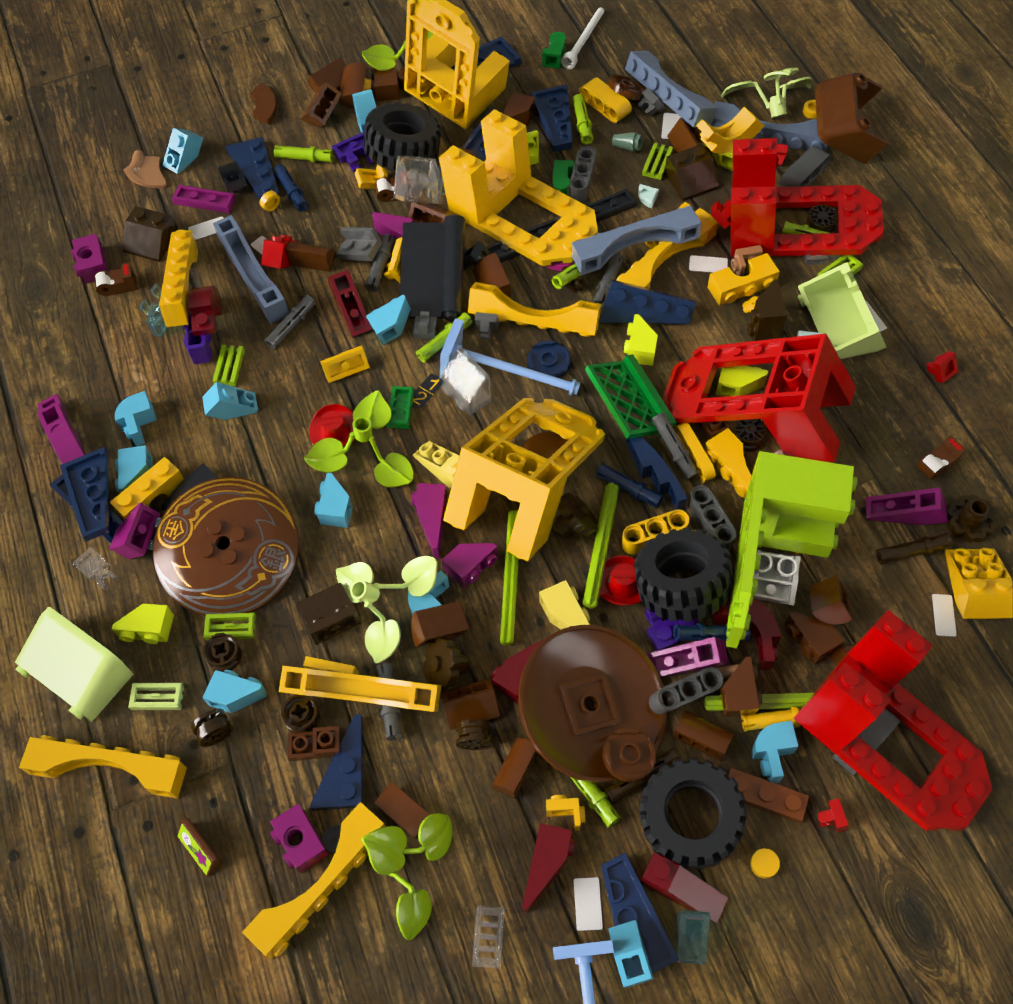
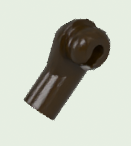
M569 266L563 267L562 271L567 269ZM576 278L564 286L573 292H580L583 290L585 282L583 279Z

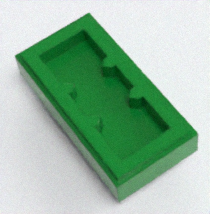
M392 386L389 402L391 420L387 424V428H410L415 394L414 387Z

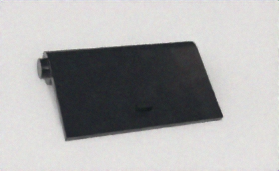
M448 215L444 218V223L403 222L400 296L404 294L411 308L408 318L420 316L421 311L429 312L430 317L445 318L449 321H454L455 318L457 319L462 315L465 242L464 217Z

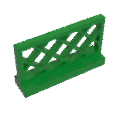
M633 354L626 355L623 361L586 366V373L627 439L654 434L662 438L651 420L662 412H665L672 427L677 423ZM618 369L617 371L619 372V374L613 372L612 370ZM596 372L606 375V378L598 376ZM609 377L620 382V386L608 381ZM623 385H626L630 391L624 389ZM605 387L617 392L616 396L608 393ZM622 395L630 399L631 402L628 403L620 399L619 396ZM634 402L638 403L641 409L634 406ZM616 404L627 409V413L618 410ZM630 412L641 416V421L630 416ZM645 419L649 420L652 426L644 423ZM627 422L637 426L638 429L631 430Z

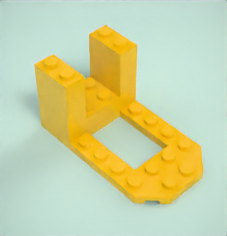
M407 0L404 90L462 128L467 129L506 88L510 60L493 51L477 67L480 37L465 11L447 0ZM428 31H430L433 35L427 40Z
M494 109L481 120L486 154L484 162L454 145L439 157L449 211L464 217L467 224L495 240L503 242L509 248L514 249L541 266H549L551 262L563 261V264L572 263L574 261L572 258V242L598 234L595 210L533 178L530 169L526 125ZM520 194L561 218L540 238H537L497 214Z
M523 398L461 448L443 521L455 528L465 530L485 512L490 492L496 491L506 496L509 500L520 503L507 552L519 559L529 561L548 540L567 477L603 442L605 433L602 429H597V422L592 416L554 399H544L543 403L534 402L533 398ZM532 422L539 425L540 428L553 431L568 440L549 459L510 441Z

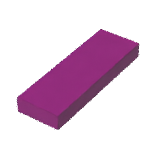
M178 185L172 198L175 205L230 213L236 200V196L233 193Z

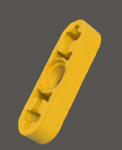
M682 423L675 426L674 431L685 450H689V456L699 471L697 475L700 480L706 482L715 478L714 466L690 425Z

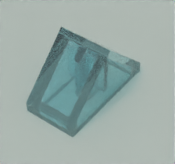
M680 910L678 913L677 956L679 960L677 962L706 964L710 912Z

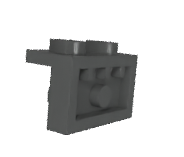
M342 227L340 232L344 236L345 241L341 244L336 255L339 260L372 261L383 242L374 228Z

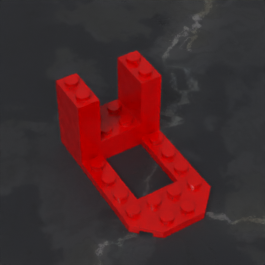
M777 138L733 140L731 257H734L736 249L761 245L762 255L768 253L769 256L861 255L873 242L877 243L882 239V200L861 185L776 187ZM823 204L838 207V233L775 234L776 208H810Z
M826 333L703 346L692 352L694 356L685 363L680 361L674 366L662 400L678 424L762 419L785 455L824 462H835L840 441L820 407L851 405L856 386ZM774 363L764 394L707 398L717 368Z
M887 610L848 651L794 716V719L925 831H937L938 829L962 831L967 828L992 791L983 752L898 684L923 660L933 645L890 610ZM885 708L942 755L920 788L858 736L878 718Z

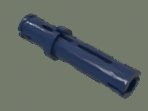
M284 164L277 165L274 173L287 191L288 199L294 203L299 212L306 211L309 203L304 198L302 189L296 185Z
M604 463L596 471L597 477L618 485L619 489L629 493L637 501H644L655 509L663 501L664 496L646 487L645 483L634 481Z
M696 623V625L676 624L673 629V636L676 639L675 641H700L712 637L726 641L727 625H704V623ZM749 627L748 630H746L745 640H740V641H749V640H750V637H751L750 627Z

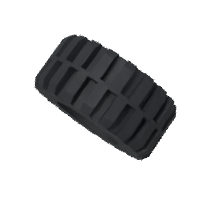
M395 102L394 104L385 103L383 106H377L366 117L364 150L374 163L377 162L378 166L386 167L390 171L396 170L400 173L409 170L410 173H414L416 170L423 171L426 167L429 168L438 158L442 132L441 126L434 115L431 116V113L428 110H423L422 107H415L409 103L401 104L400 102Z
M683 528L680 531H676V529L669 530V533L666 534L662 532L656 535V539H650L646 542L645 547L640 549L635 559L634 571L639 597L650 612H655L657 616L663 619L668 617L670 621L678 622V620H684V622H692L694 618L699 620L706 618L707 614L710 613L712 615L719 610V606H724L732 593L733 575L729 550L726 549V545L721 540H717V537L710 533L705 534L703 530L696 529V531H691L690 528ZM683 570L700 572L693 577L684 579L668 577L675 572Z
M689 757V761L682 762L680 758L673 760V764L670 766L667 764L659 768V772L656 775L653 774L650 777L648 785L642 793L640 819L644 836L647 842L651 844L655 853L687 870L688 867L702 870L707 866H716L733 853L746 827L747 809L744 805V794L738 789L739 784L734 778L730 779L727 776V770L723 767L719 769L714 767L712 761L705 760V763L698 762L697 758ZM685 789H697L708 794L716 802L719 820L711 834L702 839H687L678 835L671 828L666 810L670 799L675 793Z

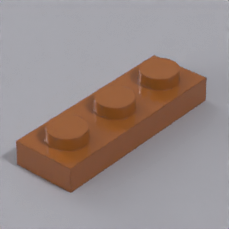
M730 768L728 777L730 779L734 778L739 784L738 789L740 792H743L746 804L801 824L809 798L808 795Z

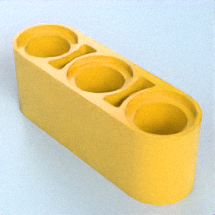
M599 78L592 79L579 89V93L584 96L585 102L613 123H617L632 112L630 102L624 96L613 91L609 85Z
M673 510L627 526L623 531L622 549L627 554H638L640 549L645 547L646 542L650 539H656L658 534H653L650 531L656 530L666 534L672 529L680 531L683 528H688L690 520L688 514L683 510ZM673 523H680L682 526L677 527ZM629 538H636L638 541H637V542H631V541H629L628 539H629Z

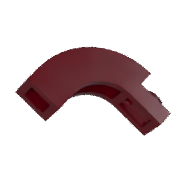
M212 285L190 289L188 308L191 312L193 335L200 336L216 333L215 316L222 315L221 296L217 288Z
M731 595L724 606H719V610L713 614L714 625L727 624ZM753 598L748 614H751L749 627L757 644L760 670H771L774 662L778 660L777 645L782 637L781 631L772 613L762 603Z

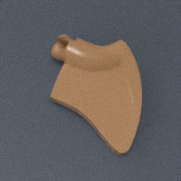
M141 150L134 151L131 164L123 169L126 176L132 182L144 187H167L165 178L160 171L161 158L145 156Z

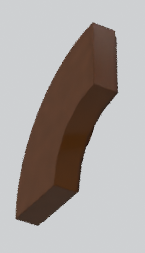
M260 83L250 93L251 100L256 103L253 116L255 119L269 125L276 115V100L271 89L265 84Z

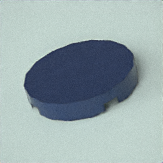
M542 341L535 344L533 349L528 352L527 367L537 372L561 378L570 368V353L565 346L558 345V342Z

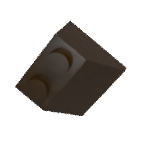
M703 144L666 157L664 174L682 201L719 189L713 158Z
M135 206L125 221L123 252L160 262L169 248L171 232L177 231L172 215Z
M774 280L756 300L754 309L751 310V323L747 325L748 336H752L753 341L778 339L782 336L787 312L778 280Z

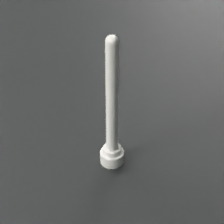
M603 8L597 9L573 49L566 52L562 57L561 64L564 68L573 69L577 64V55L604 13Z

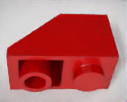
M283 234L272 236V239H264L261 265L279 269L289 267L290 261L286 247L290 242L299 243V241L292 240L293 236Z

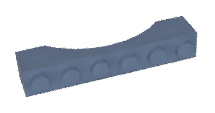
M649 51L630 52L625 67L628 73L646 88L648 87L660 100L692 127H697L702 119L710 125L712 124L718 109L717 106L707 98L695 94L671 80L661 69L659 59Z
M715 101L714 105L718 109L711 126L720 127L727 124L741 110L734 104ZM816 119L795 124H776L761 121L765 126L752 138H777V144L788 145V148L807 151L813 145L825 152L827 145L818 136Z
M691 205L572 242V258L580 274H587L601 269L614 254L634 244L648 241H667L681 244L700 237L701 222Z
M230 215L213 223L220 243L269 323L272 324L286 317L289 311L284 297L261 268L233 216Z

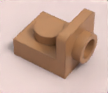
M761 245L736 249L734 259L731 260L732 270L736 271L737 276H744L749 259L762 255Z

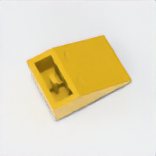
M990 548L945 550L954 599L962 618H1013V580L996 550Z

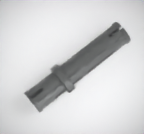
M390 234L383 235V244L375 255L376 258L364 285L369 290L370 285L373 284L371 292L378 290L387 261L392 256L391 250L396 239L394 236H391L388 242Z
M616 253L611 257L604 276L597 285V293L592 302L597 303L598 301L599 304H602L601 309L604 307L611 280H616L621 265L624 262L623 255L620 257V253Z
M305 295L296 307H292L289 310L290 313L264 340L270 348L275 349L299 322L305 320V315L316 305L315 300L311 296ZM302 309L300 314L293 320V317ZM288 324V327L280 335H278V333Z
M665 412L651 419L673 455V462H677L685 479L687 480L698 474L699 471L689 456V450H685Z
M383 663L384 668H382L381 664L376 666L378 677L394 679L393 665L391 663ZM382 705L383 710H381L380 714L381 718L384 719L386 740L395 741V736H397L398 740L403 737L399 719L401 709L395 706Z

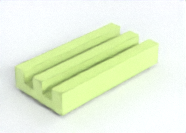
M132 683L128 708L130 710H181L182 691H184L185 685L183 683ZM137 691H176L175 694H137ZM136 700H174V702H136Z

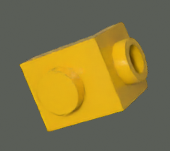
M378 164L376 170L357 168L355 177L359 188L375 189L376 180L382 177L388 178V171L385 167L378 166Z
M554 795L551 799L546 800L547 817L573 815L575 831H580L581 823H585L584 806H579V798Z

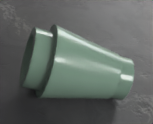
M638 132L613 135V146L634 153L642 148L643 136L638 134Z

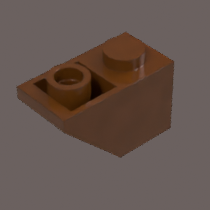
M370 68L371 79L374 80L371 81L372 93H376L377 101L400 99L397 71L394 69L380 71Z
M513 92L510 99H507L505 102L503 114L528 126L535 113V97Z
M792 612L785 622L786 631L790 637L798 641L803 655L807 659H811L814 665L831 656L845 642L832 624L822 622L816 617Z
M751 656L745 657L720 690L724 717L755 714L760 709L759 706H762V694L760 690H756L755 680H758V670L756 664H752Z

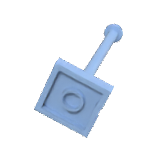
M455 318L441 351L440 378L448 380L456 359L462 357L569 390L568 395L571 396L572 394L577 395L581 383L577 382V379H573L570 382L463 349L464 321Z
M612 940L553 947L554 960L575 957V964L579 965L583 1004H595L590 962H593L592 955L614 953Z

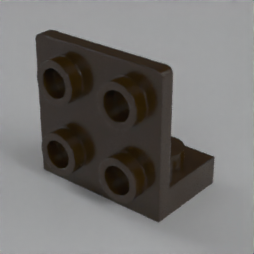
M337 583L297 602V606L315 645L361 624L357 611L351 603L342 583Z

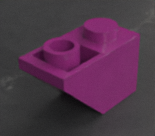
M494 543L459 544L442 559L444 571L465 588L469 583L473 584L486 567L490 568L495 564L498 559L497 546Z

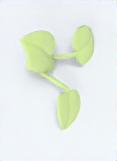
M787 68L768 73L764 76L765 81L775 79L777 95L771 97L770 102L766 99L758 83L752 81L739 82L728 86L723 91L721 97L723 98L725 95L739 89L755 87L763 99L766 109L770 108L771 118L774 119L787 115L786 89L796 87L810 89L812 79L810 77L798 78L780 86L779 79L781 77L790 76L799 71L798 68Z
M422 556L408 562L402 570V578L405 581L403 584H372L374 579L372 568L363 562L336 569L338 583H342L352 603L364 602V606L380 618V621L373 622L365 633V645L375 663H382L396 651L401 639V630L398 622L395 620L386 621L385 616L372 605L380 596L379 589H404L408 587L409 593L413 596L421 597L428 594L436 582L437 561L435 558Z

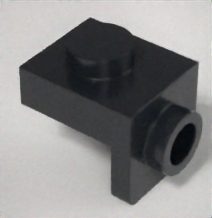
M236 161L218 167L228 192L236 193L243 190V187L248 186Z
M477 241L469 249L464 247V271L472 264L476 265L482 259L483 255L481 252L485 245L480 241Z

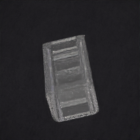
M477 905L472 959L473 967L500 969L504 906ZM482 915L498 916V921L482 920ZM481 927L498 928L497 933L481 932ZM480 939L497 940L496 946L480 944ZM479 951L496 952V957H479Z

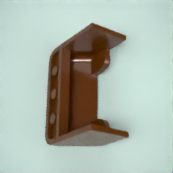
M856 72L822 80L815 87L817 130L820 140L824 144L863 164H866L888 145V141L872 133L871 121L867 117L859 115L858 109H861L881 91L882 86L866 78L864 74Z

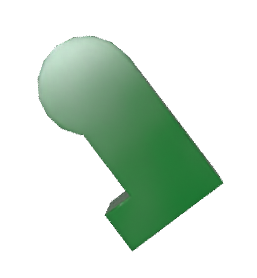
M553 32L550 35L549 49L543 48L542 67L561 68V59L566 51V35L563 32Z
M554 160L553 188L570 196V179L574 168V160Z

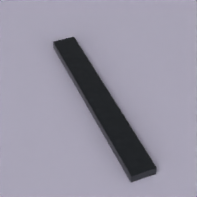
M626 188L586 206L595 210L596 222L598 223L636 207L637 201ZM558 216L525 231L540 238L561 217ZM501 241L484 247L482 251L484 256L496 253L500 263L521 255Z

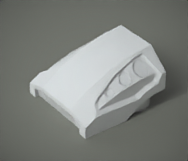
M757 550L756 554L761 555L759 570H754L753 578L758 579L756 595H753V598L794 606L801 557Z

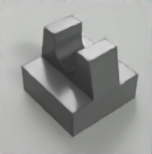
M648 87L642 92L644 96L638 105L642 110L649 106L645 110L649 117L657 111L661 113L666 108Z
M421 311L420 316H415L413 337L415 339H433L436 336L437 317H430L429 312Z
M476 312L475 324L476 329H480L481 339L489 340L491 331L498 332V314Z

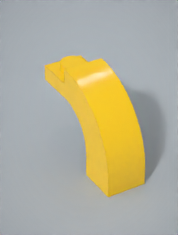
M743 107L730 122L723 126L713 127L703 119L697 125L702 131L700 139L712 152L719 154L733 151V140L752 139L765 126L746 107Z

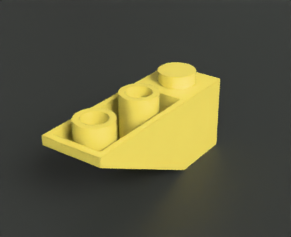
M428 441L413 456L451 489L459 455Z
M566 580L539 592V602L550 623L559 629L576 625H590L588 622L590 617L585 607H580L577 602L579 597L575 588L569 587Z

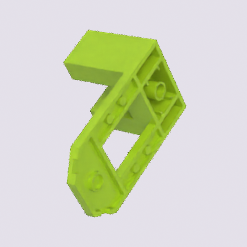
M759 451L744 500L726 630V647L737 648L739 641L745 640L746 630L749 629L751 614H748L749 607L752 605L753 595H756L758 579L753 578L754 570H759L761 555L756 554L757 547L763 546L826 558L829 557L832 549L836 550L838 535L834 534L835 528H838L839 523L844 524L848 515H853L855 509V500L851 499L852 492H855L857 486V477H853L854 466Z

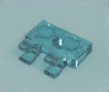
M154 284L150 291L153 296L160 300L162 290L157 284ZM143 300L139 308L148 315L146 324L154 336L161 337L167 327L159 303L153 302L150 306L146 300Z

